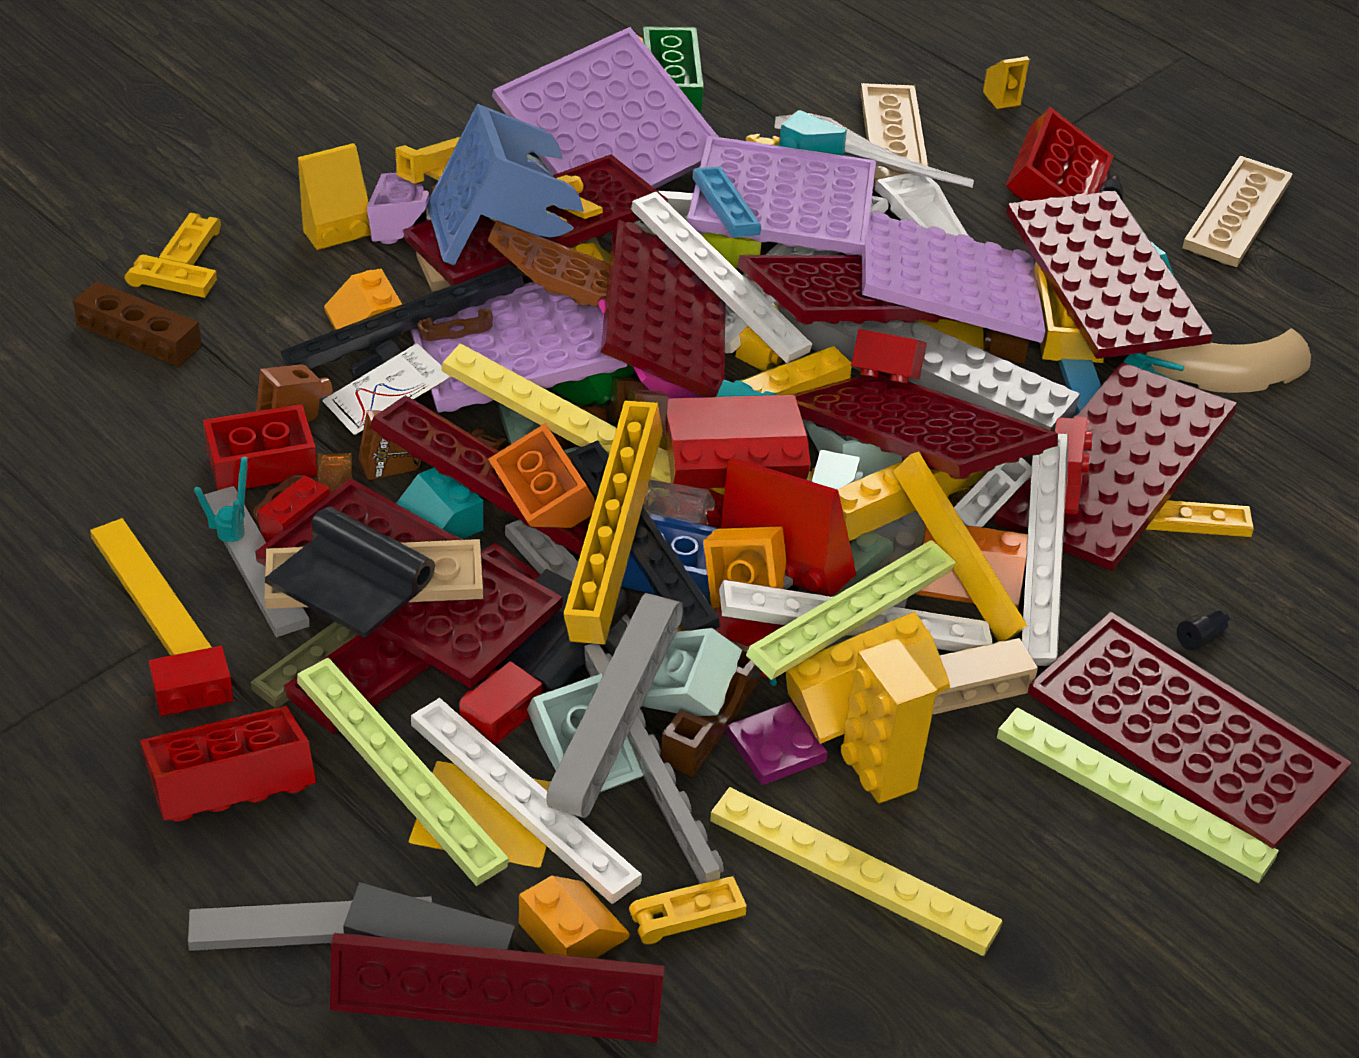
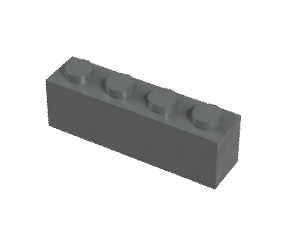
M361 882L358 884L343 925L344 934L511 950L515 926Z

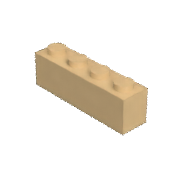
M1021 639L999 641L990 645L967 648L962 651L940 655L950 681V688L936 694L932 715L1028 693L1030 683L1036 678L1038 667Z

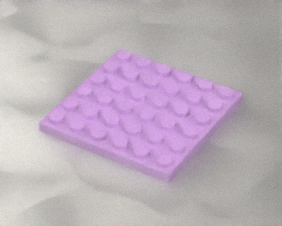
M631 27L493 89L492 97L506 115L541 128L554 136L559 144L562 159L538 155L553 175L612 154L656 189L700 167L707 137H718Z
M714 136L707 137L700 168L722 167L761 224L760 235L743 236L744 238H751L758 242H778L789 247L804 246L811 247L817 251L831 250L842 252L845 255H862L865 245V234H868L876 160ZM696 184L687 222L698 233L711 232L736 238L731 237Z
M878 211L870 213L868 234H865V245L862 251V295L1042 343L1045 335L1038 284L1034 274V260L1027 252L1018 249L1014 251L1006 250L993 242H986L984 244L974 241L973 238L964 234L957 236L947 234L938 227L925 228L918 226L917 223L908 219L899 221L889 218L887 214Z
M535 282L526 283L523 287L515 289L509 295H500L489 299L483 305L471 306L458 311L454 316L443 317L433 321L434 324L454 319L478 317L479 309H490L493 314V327L486 332L466 335L456 339L448 338L426 341L422 339L418 328L410 330L414 345L419 344L441 366L443 361L461 343L544 389L553 387L558 383L570 380L579 381L590 375L612 373L619 368L627 367V363L600 352L604 315L600 307L592 305L582 306L569 296L563 294L554 295L545 291L543 286ZM456 326L451 328L449 331H460L465 327ZM453 377L430 389L438 413L443 411L453 412L464 406L476 403L485 404L493 400Z

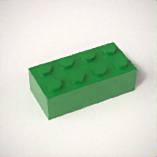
M643 27L644 45L701 114L703 79L696 28Z

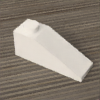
M1020 458L1016 463H1004L995 466L994 470L988 471L954 507L964 525L983 527L1032 475V466L1023 458Z

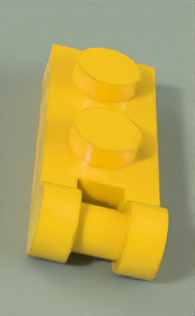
M190 213L162 251L159 258L194 265L211 238L218 235L221 227L220 219L214 217L205 219L201 218L200 214Z
M140 255L134 262V267L130 268L126 273L125 280L133 287H139L141 284L205 298L217 281L216 270L148 255Z
M730 876L636 900L630 905L629 911L633 921L640 925L638 933L642 943L649 945L658 942L664 936L746 916L747 906L734 877ZM663 913L664 917L653 918L654 915Z

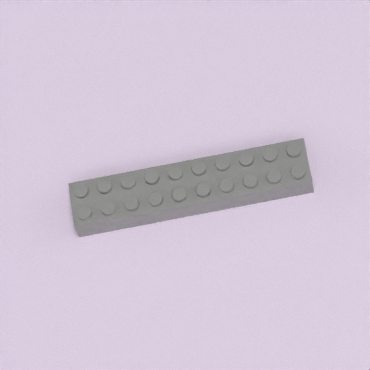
M778 303L779 312L812 343L811 349L815 351L835 346L852 362L858 328L918 339L927 342L920 379L909 378V382L1055 432L1057 418H1074L1079 393L1016 366L1007 360L989 354L980 348L960 341L953 336L933 329L926 324L918 321L907 323L901 320H891L889 323L865 321L863 324H857L851 321H839L838 324L813 322V324L807 325L796 321L795 316L788 310L780 307ZM852 366V368H855V369L861 371V368H857V367Z

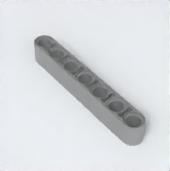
M645 593L641 598L549 785L546 798L549 808L583 818L587 817L591 812L680 626L683 616L682 602Z

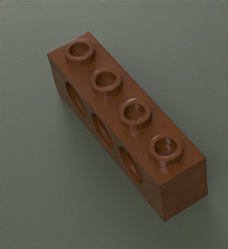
M96 281L73 300L76 324L177 367L181 366L201 347L199 322Z

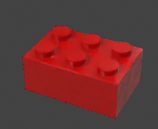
M302 404L203 420L206 451L217 491L231 486L238 490L242 457H247L248 459L246 488L281 483L288 477L296 474L305 475L309 478L317 476L316 447Z

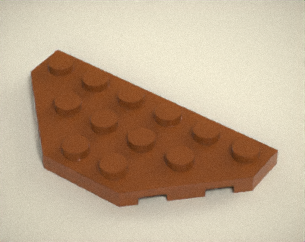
M496 220L488 241L536 284L543 286L545 291L554 295L563 294L569 296L582 306L592 305L599 307L597 303L601 299L606 300L610 263Z

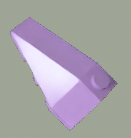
M397 172L381 174L367 205L372 242L381 241L382 244H392L403 238V229L411 227L428 205L430 199L429 192L427 190L424 191L422 184H414L397 176Z

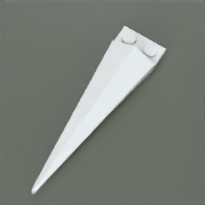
M811 114L815 117H818L832 124L845 128L844 126H842L841 124H839L838 122L829 117ZM792 115L777 116L775 128L781 129V125ZM847 129L844 156L876 160L877 166L973 188V179L917 163L886 150Z
M906 173L876 181L874 190L883 198L888 199V203L891 205L890 210L901 220H912L918 226L925 228L938 227L947 234L955 236L959 234L968 236L941 188L931 178Z

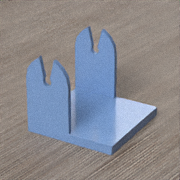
M480 104L476 105L427 205L443 262L455 265L480 215L532 234L549 238L561 236L574 230L573 226L553 212L548 213L546 211L549 205H555L561 209L584 211L580 196L574 187L554 178L550 171L534 160L526 159L527 154L530 152H535L539 156L562 159L559 144L553 135L541 128Z

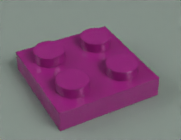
M791 702L727 725L726 735L761 785L826 762V749L819 743L810 727Z

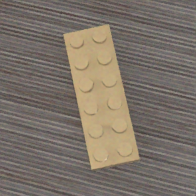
M861 84L860 94L866 139L897 155L928 166L915 86ZM876 165L873 187H875L876 181L879 179L902 175L907 172Z
M1240 156L1186 236L1182 248L1192 251L1196 255H1203L1217 260L1224 265L1237 267L1290 184L1293 173Z
M480 539L402 543L432 559L435 563L434 574L429 584L409 602L483 599ZM303 547L266 549L265 577ZM265 583L264 600L266 609L308 607Z

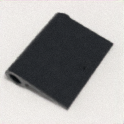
M326 507L318 511L313 517L311 524L313 540L267 575L265 583L360 636L367 638L429 584L434 574L435 563L425 555L333 507Z
M545 569L535 582L562 596L563 607L492 670H500L511 661L542 683V694L564 687L569 683L585 663L584 646L591 644L570 642L563 614L572 581L548 569ZM620 588L609 633L630 609L628 594L622 588Z

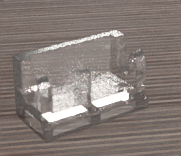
M649 480L643 502V507L649 514L705 526L709 525V521L706 519L707 510L713 511L715 505L713 497L706 489Z

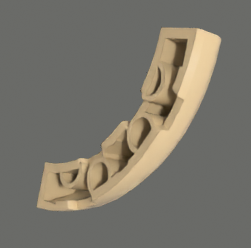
M1292 328L1278 337L1259 343L1241 345L1210 343L1152 351L1146 354L1150 357L1183 365L1184 370L1178 371L1151 364L1154 367V371L1174 381L1182 380L1198 384V389L1226 393L1266 390L1269 384L1283 381L1284 384L1289 383L1307 372L1311 362L1308 344Z

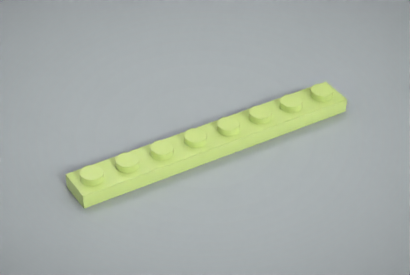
M930 540L752 644L746 656L772 680L951 572L956 561L934 541Z
M329 658L297 674V683L476 886L508 867L509 858Z
M1019 708L1012 712L998 730L997 738L1257 883H1260L1276 859L1279 850L1270 848L1252 835Z

